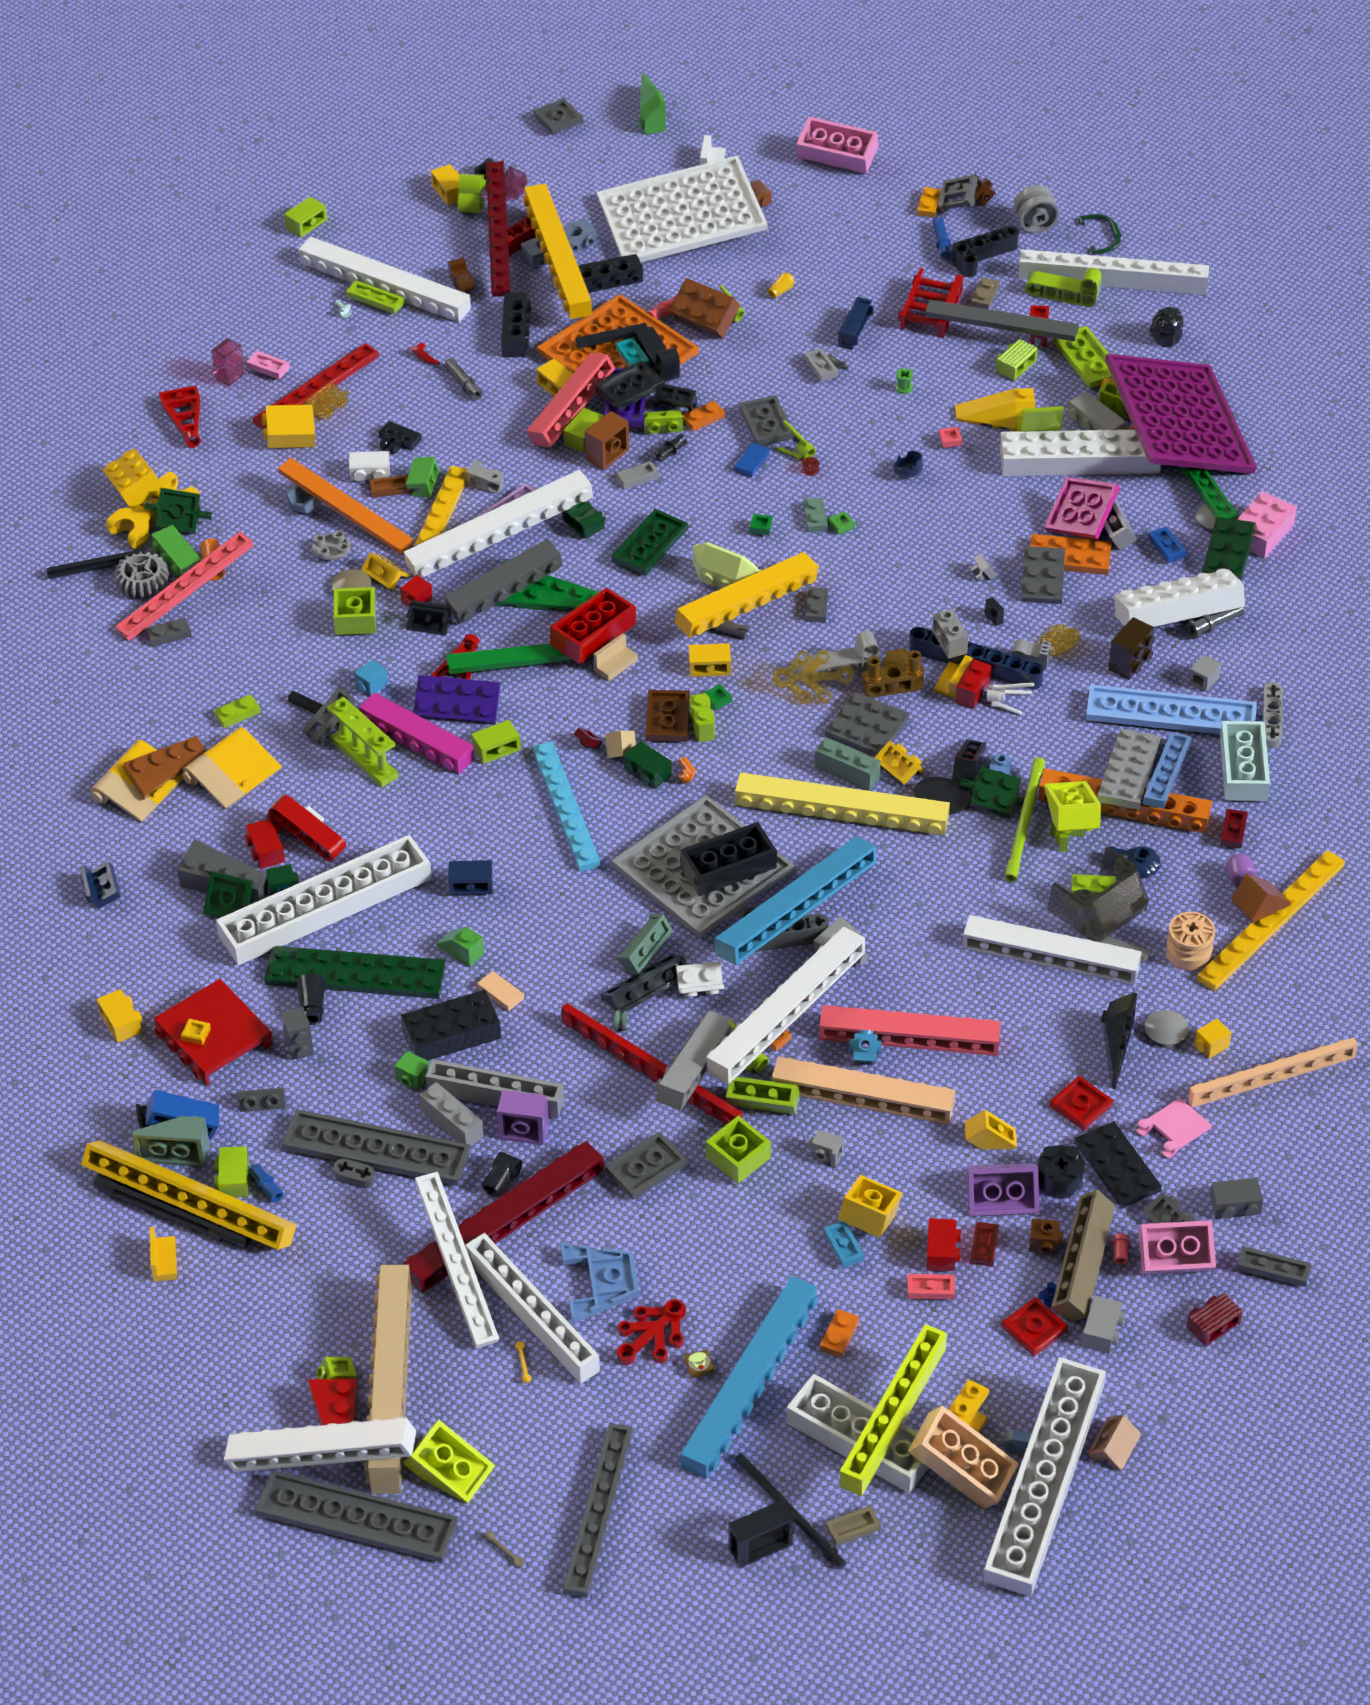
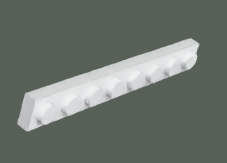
M435 1172L416 1177L415 1184L475 1348L497 1343L499 1341L497 1331L439 1174Z

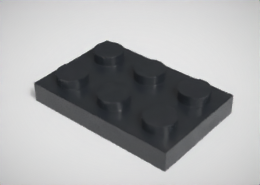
M641 360L596 383L595 390L619 411L664 388L665 380Z

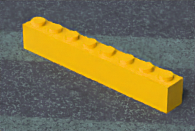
M805 552L797 554L677 608L675 624L689 638L700 635L704 631L717 627L726 621L733 620L737 616L748 613L759 606H764L772 600L779 599L783 595L796 591L805 585L812 584L816 581L819 566Z

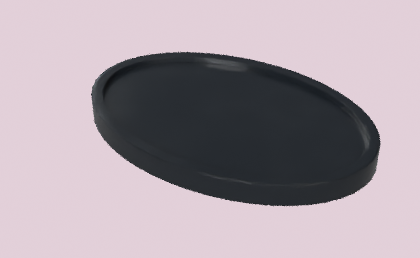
M928 777L919 781L915 786V798L949 802V815L964 811L970 802L968 791L964 787L959 786L960 783L949 778Z

